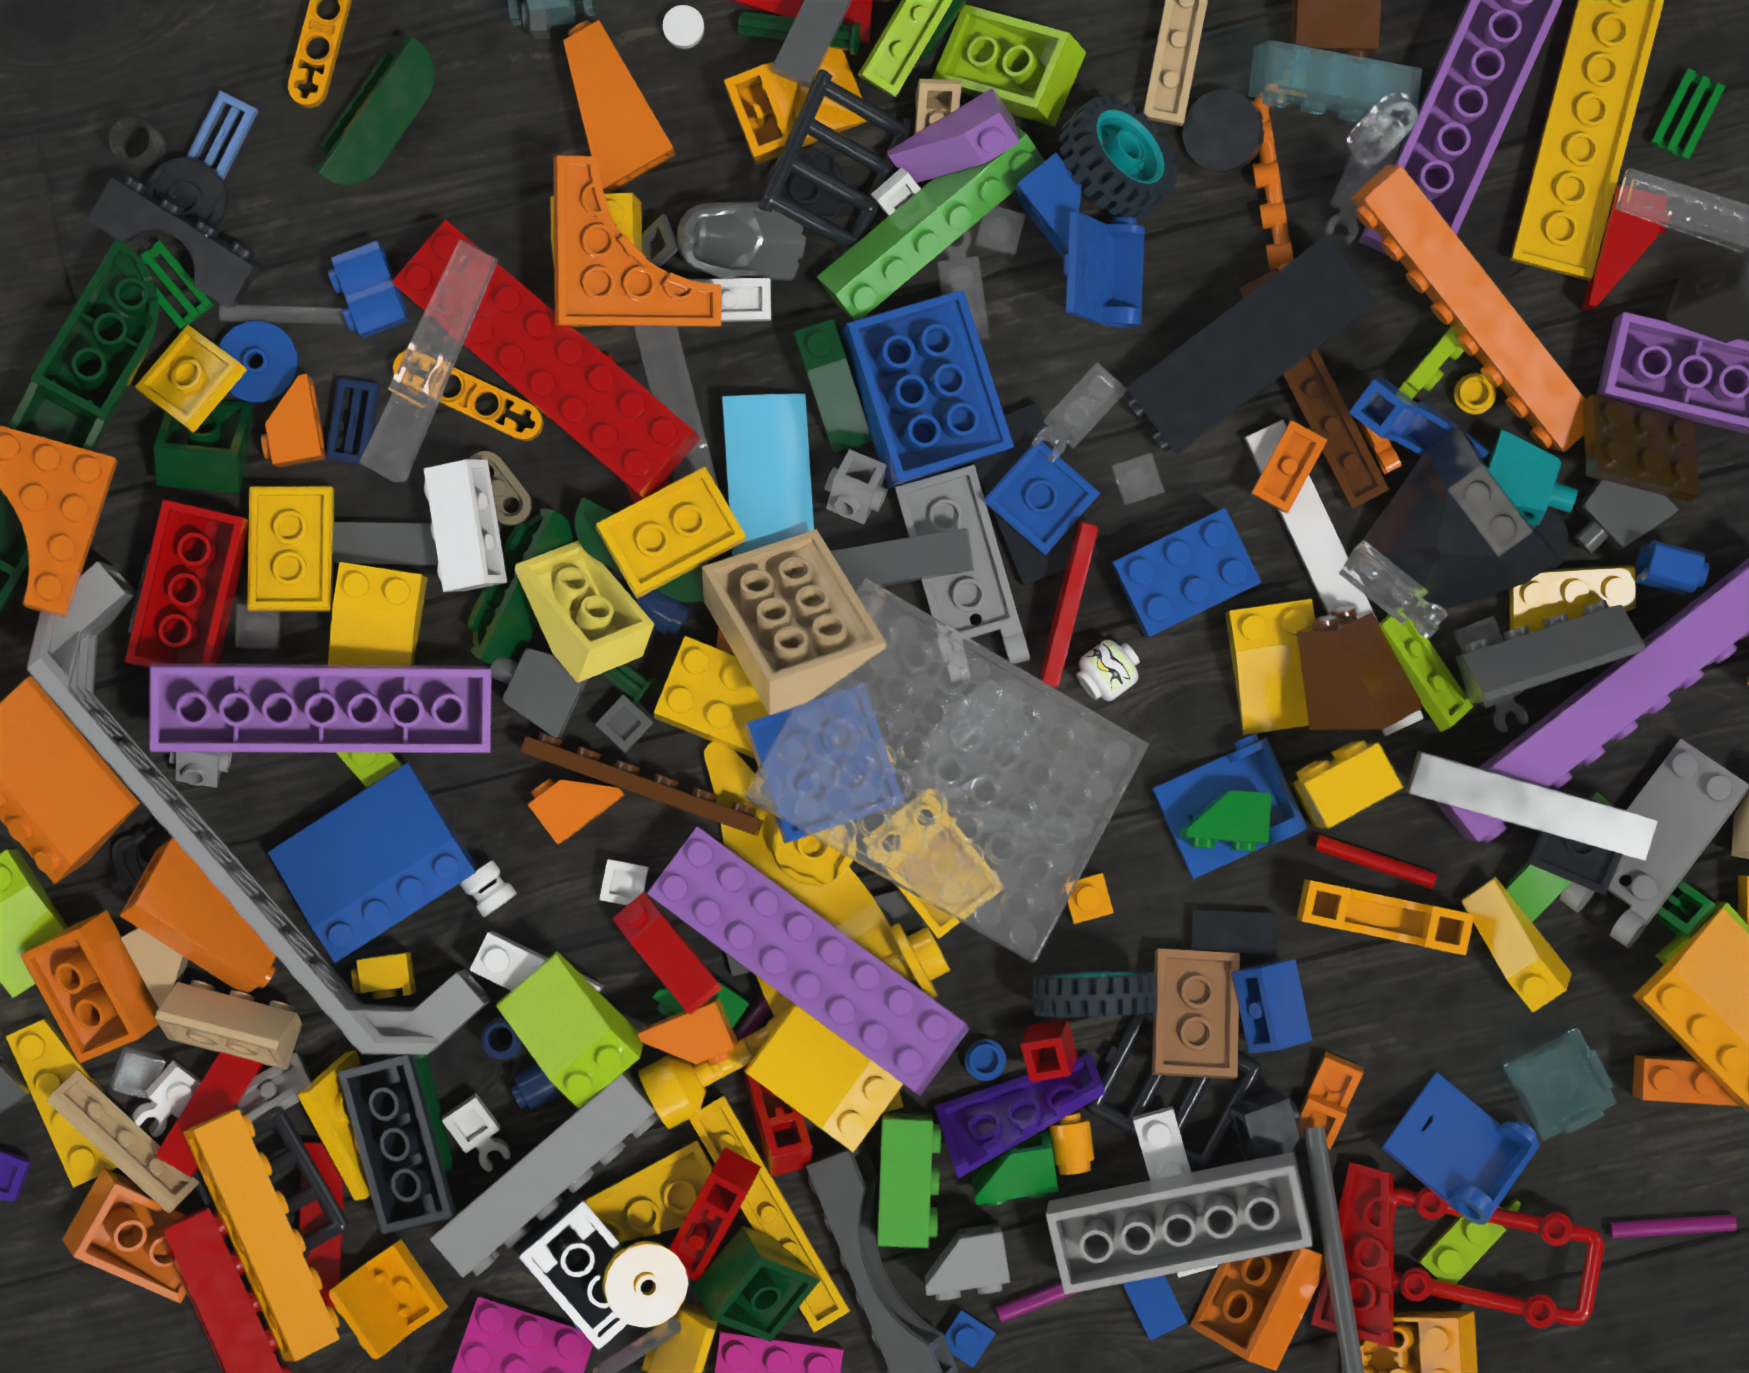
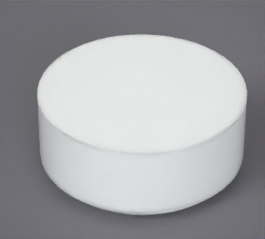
M676 6L669 10L664 17V35L668 42L677 48H691L698 44L704 35L703 18L691 6Z

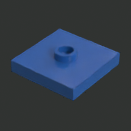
M1038 438L983 502L1045 556L1098 497L1100 492Z

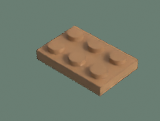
M1159 948L1155 951L1157 1011L1153 1014L1152 1075L1222 1079L1237 1078L1239 1004L1232 972L1239 970L1240 953Z

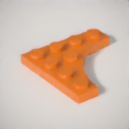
M598 156L553 157L555 325L720 327L721 284L702 283L668 273L647 260L646 256L632 244L626 235H622L608 211L610 208L602 188Z
M0 426V490L8 498L21 521L29 553L28 586L23 604L27 608L67 618L116 469L117 460L115 457Z

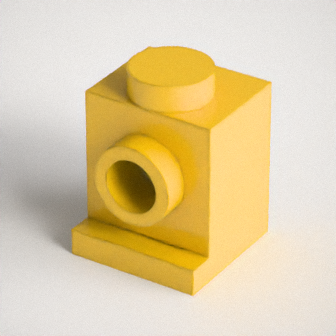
M411 952L362 958L356 960L357 968L351 970L352 985L355 993L372 992L373 999L398 996L397 988H402L403 996L416 993Z

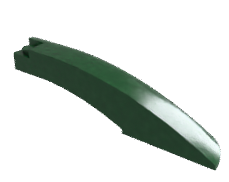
M118 239L114 241L31 377V382L7 428L95 452L154 339L158 325L159 303L152 276L141 258L125 243ZM0 490L1 613L29 567V553L21 521L8 498Z

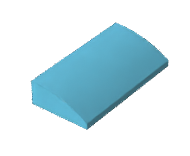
M763 394L723 396L729 508L747 536L745 542L732 548V557L814 530L806 395Z

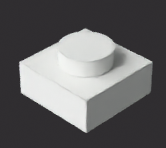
M901 167L871 195L884 212L890 216L914 194L920 191L921 188L910 174Z
M607 859L599 900L622 905L630 904L644 892L649 867Z

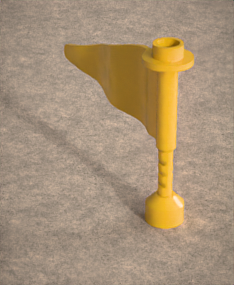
M716 742L708 744L704 750V757L714 794L718 796L716 803L731 809L734 801L757 809L754 818L764 821L759 836L721 824L724 846L909 982L917 980L922 991L930 998L937 997L938 994L932 980L951 970L929 928L925 927L907 936L900 923L890 926L872 894L850 866L845 874L837 880L820 886L799 884L785 875L777 863L774 853L773 842L778 824L764 782L734 749ZM811 837L807 841V849L811 853L821 851L823 847L822 840L818 837ZM756 975L774 1017L768 1021L764 1028L739 1040L736 1047L730 1050L732 1057L709 1066L707 1060L693 1065L684 1059L667 1055L638 1070L643 1087L664 1125L670 1130L698 1115L706 1093L705 1087L751 1063L795 1003Z

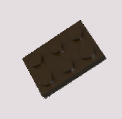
M1593 394L1583 401L1587 476L1688 502L1700 496L1695 421Z

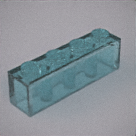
M1270 40L1254 46L1248 96L1263 98L1262 104L1266 106L1286 107L1287 103L1301 105L1300 111L1305 113L1324 114L1325 110L1339 112L1338 118L1343 120L1361 121L1363 117L1376 119V125L1397 128L1401 126V122L1417 118L1422 68Z

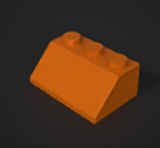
M107 910L76 923L20 954L79 1063L133 1042L158 1025L155 1017L159 1008L123 944L121 935Z
M1305 1247L1219 1264L1190 1327L1245 1360L1277 1371L1326 1269L1324 1255L1311 1247Z

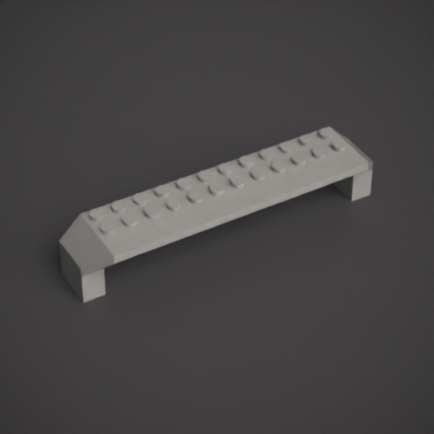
M97 561L80 576L67 618L40 611L27 670L361 1053L429 1054L437 1049L493 1000L466 969L457 972L419 1006L363 1003L94 694L98 634L140 599V595L115 566Z

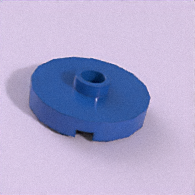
M248 321L233 327L222 338L219 348L247 369L229 391L233 396L246 402L268 403L276 400L275 398L280 397L289 390L298 375L299 354L292 339L280 327L266 321ZM256 354L262 355V366L257 369L251 368V357Z

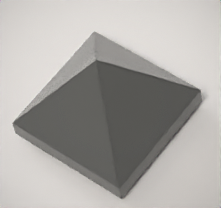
M666 215L659 216L642 233V253L646 256L647 260L659 268L679 250Z

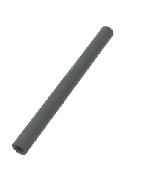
M1324 1126L1305 1128L1303 1130L1343 1373H1364Z

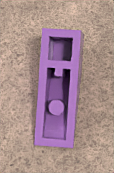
M991 88L890 149L887 153L898 170L902 167L918 183L985 164L1020 143L1013 116L994 89Z

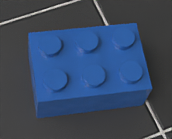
M1226 508L1110 564L1146 639L1262 583Z

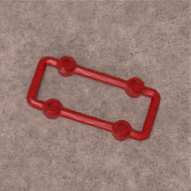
M1427 1186L1423 1187L1420 1191L1393 1188L1394 1219L1398 1204L1416 1207L1418 1213L1426 1219L1435 1220L1444 1214L1463 1217ZM1497 1208L1487 1222L1539 1233L1546 1243L1553 1246H1561L1569 1240L1586 1243L1588 1246L1575 1309L1557 1306L1553 1298L1544 1293H1536L1528 1299L1435 1280L1422 1267H1411L1403 1273L1394 1271V1288L1400 1289L1402 1294L1411 1301H1422L1430 1295L1523 1315L1526 1321L1536 1328H1546L1553 1322L1578 1326L1585 1323L1593 1311L1604 1254V1240L1597 1230L1573 1224L1566 1214L1559 1211H1552L1540 1217Z

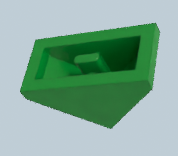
M1681 880L1655 914V917L1677 936L1691 938L1717 906Z

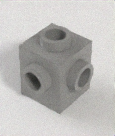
M849 449L839 469L833 467L827 479L824 490L830 492L826 509L838 513L845 518L865 524L871 510L879 512L888 489L881 486L887 464Z
M170 752L169 762L176 764V781L195 786L203 785L217 788L221 772L228 773L232 752Z

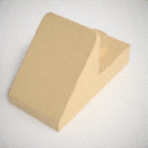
M919 79L915 93L916 119L914 135L959 108L961 80Z

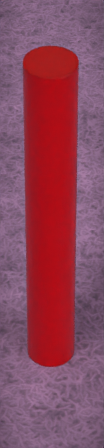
M1321 834L1318 835L1314 850L1431 889L1437 878V873Z

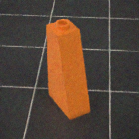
M587 20L568 31L570 37L563 40L590 153L591 156H598L604 194H609L676 154L601 22L597 20L591 24Z
M173 837L160 846L154 853L120 916L237 991L248 994L257 987L264 988L275 973L276 967L272 963L277 955L266 946L257 932L239 915L230 901L212 884L203 870L186 854Z

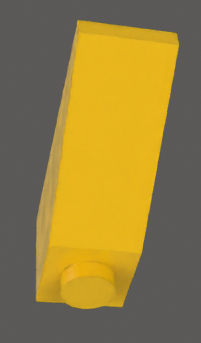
M1496 877L1462 899L1467 912L1474 914L1473 922L1505 978L1532 1012L1566 991L1572 972Z

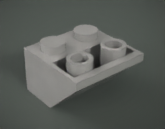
M1000 1223L958 1229L924 1276L927 1296L935 1295L936 1300L941 1301L961 1297L960 1290L977 1288L978 1294L1003 1290L1002 1284L1010 1283Z

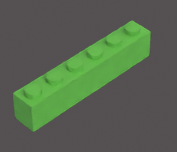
M1016 126L1020 143L987 163L932 179L817 276L818 280L837 305L854 321L862 319L1016 189V184L1045 162L1025 132Z

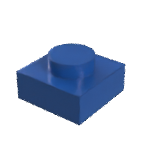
M960 1309L944 1333V1338L951 1354L974 1368L996 1332L963 1309Z

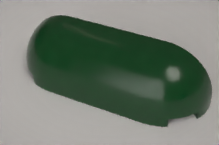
M414 37L404 38L403 47L395 55L387 51L380 58L325 137L320 149L326 154L323 162L317 164L315 169L326 179L337 184L352 185L370 178L383 164L428 99L434 85V64L427 49Z
M583 497L575 516V530L578 540L584 550L594 559L620 571L596 530L597 523L619 511L611 507L605 508L591 499ZM711 559L655 590L682 602L705 600L703 596L702 567L712 564L714 560Z
M540 509V514L531 518L527 523L523 521L518 523L512 530L502 550L507 583L484 587L468 621V628L473 630V648H471V652L478 659L489 664H493L500 657L513 659L526 647L539 622L514 569L516 564L573 543V533L570 524L560 513L551 509Z

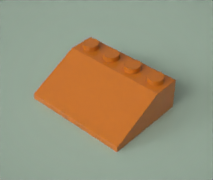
M30 676L0 703V820L8 828L10 835L35 860L38 868L46 873L53 883L56 884L88 862L140 803L36 680Z

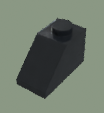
M1273 1089L1229 1106L1245 1162L1291 1153L1300 1138L1296 1124L1300 1121V1115L1296 1104L1291 1098Z

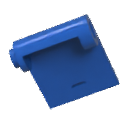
M1070 211L1069 251L1064 256V275H1068L1067 313L1104 327H1141L1145 227L1137 225V218L1114 217L1112 218V224H1105L1079 211Z
M1255 733L1234 743L1236 751L1152 788L1192 879L1252 853L1231 850V843L1215 842V849L1190 847V840L1178 839L1179 830L1191 820L1190 817L1193 819L1222 792L1235 790L1272 793L1269 843L1256 845V850L1285 840L1308 829L1267 737L1259 740Z
M1436 1072L1417 1096L1381 1149L1463 1217L1473 1223L1485 1225L1534 1156L1540 1144L1536 1138L1537 1134L1531 1126L1521 1121H1516L1515 1123L1505 1122L1500 1125Z

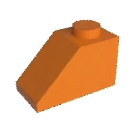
M308 374L298 375L266 421L267 434L261 435L265 459H272V464L279 468L324 460L326 455L313 378Z
M550 778L531 792L535 799L527 805L557 844H561L624 797L626 793L620 787L570 780H559L557 783H554Z
M719 997L706 1001L691 1015L686 1010L646 1026L638 1033L640 1041L694 1064L707 1060L709 1066L732 1057L730 1050L734 1049L738 1044Z

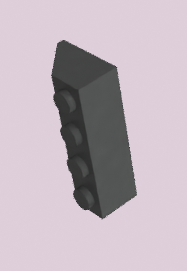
M1603 600L1582 607L1584 615L1569 620L1566 612L1544 619L1545 628L1529 632L1528 625L1504 632L1506 640L1490 645L1488 638L1464 645L1466 653L1455 656L1470 704L1499 698L1639 653L1646 649L1622 605L1608 607L1607 601Z

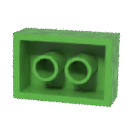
M882 1113L878 1246L928 1248L929 1237H937L938 1212L937 1207H930V1195L939 1194V1166H932V1153H940L941 1128L940 1124H933L932 1114Z

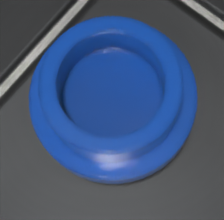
M977 1040L969 1046L965 1053V1066L968 1072L978 1080H993L1005 1068V1052L993 1040Z

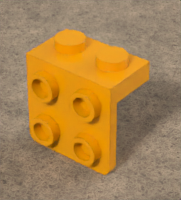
M402 1239L370 1259L329 1291V1296L336 1310L344 1317L357 1336L360 1345L373 1359H379L413 1331L448 1308Z

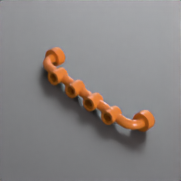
M1296 69L1279 72L1280 80L1263 87L1257 93L1254 103L1261 110L1263 117L1264 142L1259 150L1260 163L1252 165L1256 189L1265 187L1267 199L1266 204L1259 205L1263 229H1272L1274 244L1266 245L1269 269L1278 268V271L1294 259L1274 146L1269 106L1274 99L1283 97L1284 105L1301 102Z

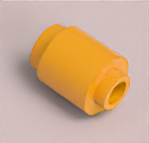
M1073 1112L1049 1126L1054 1165H1058V1174L1061 1175L1091 1171L1090 1161L1094 1160L1090 1120L1081 1119L1080 1112Z

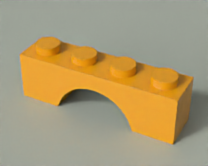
M1305 879L1296 920L1466 955L1474 914Z

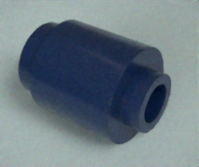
M653 590L636 599L634 593L631 595L654 623L653 630L663 635H666L668 632L675 636L679 634L691 610V606L657 590Z
M503 1015L489 1021L481 1032L482 1048L489 1056L495 1059L510 1058L518 1053L524 1045ZM502 1028H507L512 1033V1041L508 1044H504L498 1039V1032Z
M538 1063L514 1075L516 1084L510 1087L519 1107L523 1109L529 1106L532 1113L565 1096L548 1079Z

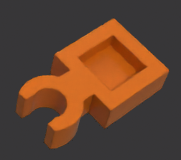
M1355 418L1369 449H1372L1383 475L1401 467L1402 464L1389 442L1390 439L1381 438Z

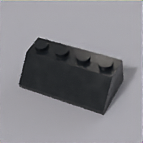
M395 1055L338 1072L381 1233L385 1234L455 1217V1208L413 1055Z

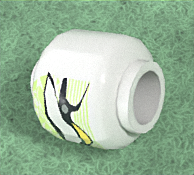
M1104 640L1081 657L1078 664L1080 672L1076 676L1082 687L1094 700L1102 698L1106 701H1112L1137 682L1138 672L1135 666L1140 661L1127 643L1119 646L1112 640Z

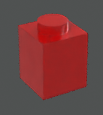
M1068 1019L1028 1025L1020 1045L1030 1082L1071 1076L1078 1054Z

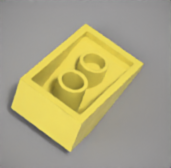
M579 540L516 564L514 570L553 655L577 683L643 657L654 623L606 566L584 550Z

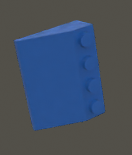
M964 290L847 323L838 332L879 461L887 464L884 477L888 489L923 479L1014 447Z
M409 762L398 767L268 851L305 918L335 963L476 873V863Z

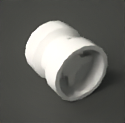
M493 860L460 883L465 893L473 895L476 899V908L483 918L517 894L510 883H504L501 879L500 869ZM492 881H495V884H493L491 887L486 889L481 894L479 893L481 889L486 887Z

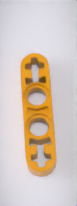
M323 0L309 1L288 81L290 96L298 105L304 108L319 106L327 96L352 0H337L340 5V11L331 20H324L317 13L318 5ZM315 38L327 40L330 46L328 54L319 60L310 58L307 53L309 42ZM303 63L313 68L324 69L323 74L314 71L312 81L318 88L317 93H309L308 98H303V93L297 88L299 83H307L310 73L307 68H302Z
M405 350L394 361V375L404 386L498 431L522 441L532 440L542 431L544 424L543 416L532 404L421 351ZM415 358L420 359L419 366L431 374L433 366L440 368L432 377L430 390L423 388L428 382L425 378L413 375L411 380L406 379L407 372L402 368L405 361L412 363ZM447 375L457 376L461 381V391L453 398L443 397L439 392V382ZM483 393H493L498 398V409L492 415H481L476 410L477 398ZM507 401L514 403L509 410L517 415L523 416L526 411L532 412L530 419L535 423L533 429L525 428L522 433L517 432L518 424L505 417L504 425L497 423L505 413Z

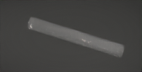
M220 304L219 308L220 321H266L275 323L341 325L345 323L343 308L237 305L228 309Z
M670 1318L594 1367L593 1373L619 1372L681 1331L679 1321L675 1318Z

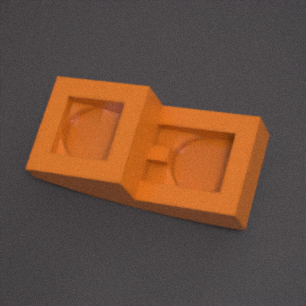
M1325 1051L1299 1112L1300 1121L1296 1124L1300 1138L1305 1139L1303 1129L1324 1126L1327 1147L1329 1150L1331 1149L1347 1115V1107L1364 1073V1067Z

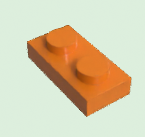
M1291 420L1255 484L1251 495L1286 514L1289 513L1327 439Z

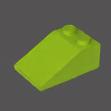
M965 4L958 16L932 79L961 80V92L974 98L993 88L1010 113L1055 127L1086 55V51L1068 32Z
M8 849L0 854V983L12 998H15L36 984L20 954L64 931L68 926L19 849Z
M558 951L504 996L496 1005L548 1079L578 1109L582 1108L640 1059L643 1042L640 1041L638 1036L639 1031Z

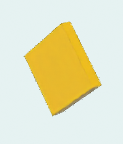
M187 324L135 385V388L194 433L247 369Z

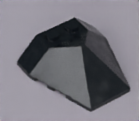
M1460 425L1424 452L1350 557L1391 612L1405 605L1414 619L1526 584L1560 559L1535 525L1531 527L1483 463L1485 458Z

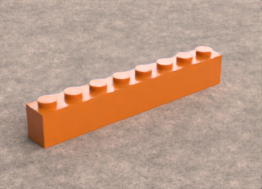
M1386 165L1350 197L1358 207L1355 210L1356 216L1367 228L1371 230L1374 228L1382 237L1383 241L1380 245L1385 253L1396 262L1400 260L1409 271L1405 275L1409 283L1418 292H1425L1434 303L1431 306L1433 313L1444 324L1448 325L1450 323L1459 334L1456 337L1459 346L1468 355H1475L1482 363L1483 367L1480 370L1483 376L1494 387H1501L1508 396L1505 402L1509 409L1521 419L1524 417L1533 429L1530 431L1533 439L1544 449L1550 448L1565 452L1584 435L1583 401L1585 398L1401 165Z

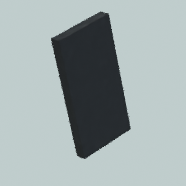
M1038 402L1004 416L1014 445L1012 449L973 461L986 496L1038 438L1060 457ZM993 511L1023 586L1066 569L1078 519L1086 521L1084 514H1082L1044 556ZM1096 543L1094 544L1091 559L1100 555Z

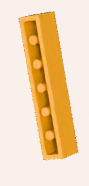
M239 1109L229 1110L184 1131V1136L283 1360L296 1362L339 1340L340 1337L336 1331V1328L339 1327L337 1315L330 1305L325 1306L319 1292L323 1288L321 1279L317 1271L312 1266L308 1267L302 1253L306 1251L305 1243L298 1230L295 1228L291 1229L285 1215L289 1213L287 1202L279 1190L275 1191L269 1179V1176L272 1175L271 1166L266 1156L262 1152L258 1153L252 1138L255 1137V1131L246 1114L241 1115Z

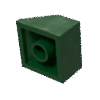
M221 400L194 433L165 412L154 445L157 486L239 494L247 468L253 403Z
M741 1226L694 1285L693 1289L711 1320L771 1342L820 1282L817 1274L772 1237Z

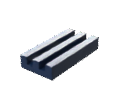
M338 378L325 455L326 460L368 466L381 385ZM347 388H352L354 391L344 453L337 452L346 391ZM363 390L369 391L359 455H353Z

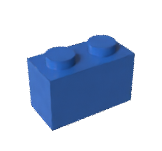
M1295 959L1263 963L1232 972L1249 1054L1277 1051L1312 1041Z

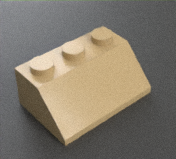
M192 980L190 985L177 982L157 1011L155 1019L169 1040L219 1053L231 1054L288 1070L302 1026L298 1014L293 1012L294 1007L279 1001H270L269 1005L254 1002L255 998L244 992L230 991V995L214 992L215 987L196 980Z

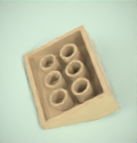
M817 529L702 567L703 596L705 599L703 601L769 715L811 701L886 648L885 639Z

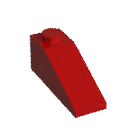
M1618 185L1615 188L1593 277L1590 281H1587L1581 310L1590 311L1597 307L1657 238L1658 233H1664L1670 215V210L1664 209L1667 197L1623 185Z
M645 892L641 893L613 918V921L631 945L690 1015L722 988L670 918Z
M747 1064V1065H745L744 1067H742V1068H743V1072L745 1071V1069L748 1067L749 1064ZM744 1072L757 1132L770 1177L806 1168L811 1163L812 1145L803 1115Z
M726 1147L721 1152L669 1247V1250L676 1254L685 1267L686 1276L696 1282L701 1278L761 1169V1166Z

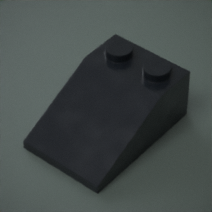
M574 1192L511 1248L599 1350L628 1324L618 1318L606 1301L602 1285L606 1267L613 1256L624 1248L587 1204ZM650 1279L644 1280L640 1285L641 1292L651 1290L653 1282Z

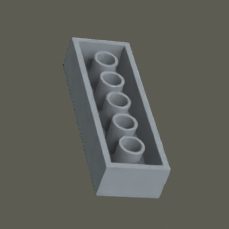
M629 1069L625 1070L453 1217L430 1239L462 1278L471 1270L476 1276L482 1273L500 1255L496 1250L500 1245L504 1243L508 1249L512 1247L531 1228L528 1224L530 1219L536 1215L542 1221L563 1201L559 1194L566 1188L573 1194L594 1174L591 1167L596 1162L600 1161L604 1166L607 1165L623 1151L626 1145L622 1140L632 1133L635 1138H638L655 1123L658 1118L653 1113L656 1110L643 1085Z
M1294 1152L1048 1201L1046 1212L1064 1294L1313 1246L1311 1225Z

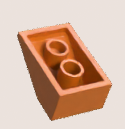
M103 1167L62 1241L73 1257L173 1301L181 1303L187 1293L158 1228L191 1212L178 1205L168 1214L131 1179Z

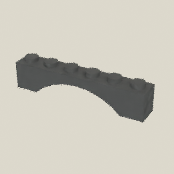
M862 1141L854 1152L846 1147L826 1154L807 1165L809 1185L812 1191L818 1195L824 1210L825 1224L828 1230L834 1234L840 1249L841 1263L845 1270L850 1273L856 1288L857 1302L866 1312L872 1327L873 1341L881 1349L888 1366L887 1373H958L943 1333L926 1323L906 1304L894 1288L883 1267L876 1245L873 1222L875 1196L880 1179L865 1142Z

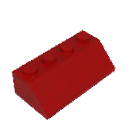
M168 500L162 501L125 662L151 668V663L219 664L248 542V519Z

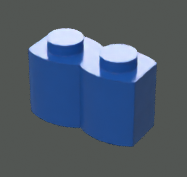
M378 240L331 258L334 269L328 270L329 277L336 293L344 292L348 307L343 308L342 311L351 332L357 330L359 335L365 339L410 322L400 291L392 283L394 275L382 244Z
M1653 540L1650 544L1644 543L1639 550L1635 565V583L1684 595L1686 592L1693 593L1698 586H1704L1709 571V563L1704 562V553Z

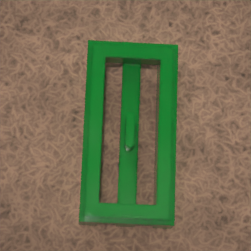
M1690 68L1685 71L1649 143L1685 162L1689 160L1725 88L1720 83L1715 84L1711 82V79L1704 75L1701 77L1695 74L1696 71ZM1690 83L1697 87L1670 141L1667 142L1663 140V137ZM1706 90L1711 94L1684 148L1681 149L1677 146Z
M158 240L151 250H146L140 255L141 260L145 266L149 265L189 313L183 318L155 285L158 303L176 325L183 330L187 324H192L210 309L214 303L206 294L193 287V278L163 242ZM160 254L201 302L196 308L157 263L155 258Z

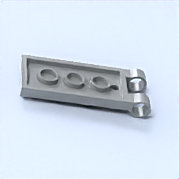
M975 465L895 487L909 538L967 528L969 531L974 571L921 580L950 682L971 677L961 641L998 630L1001 632L1010 665L1030 660L987 506L983 502L984 496ZM972 614H979L982 621L979 625H972L970 623V616Z
M1682 739L1678 741L1627 809V811L1651 817L1658 821L1646 860L1623 854L1608 889L1609 892L1631 906L1618 919L1610 933L1612 938L1626 948H1630L1637 941L1646 926L1749 791V784ZM1623 876H1629L1632 881L1630 885L1622 886L1620 879ZM1571 882L1562 891L1559 900L1574 911L1579 912L1588 903L1595 891Z

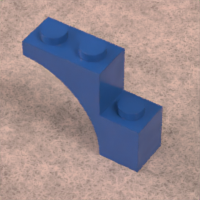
M1385 378L1374 379L1349 412L1381 438L1395 441L1421 456L1428 448L1458 427V425L1426 401L1416 403ZM1465 432L1483 457L1486 458L1491 451Z

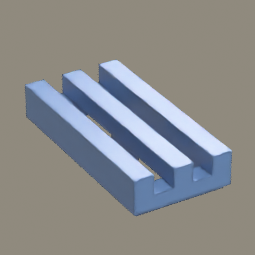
M219 91L186 157L199 158L227 103L232 107L204 160L213 166L240 111L245 112L216 169L224 180L259 111Z

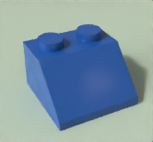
M1055 153L1016 184L1014 198L1064 260V256L1069 251L1070 211H1079L1082 185L1081 183L1077 185L1072 178L1076 172L1074 170H1067L1064 162L1068 158L1062 161L1058 154Z

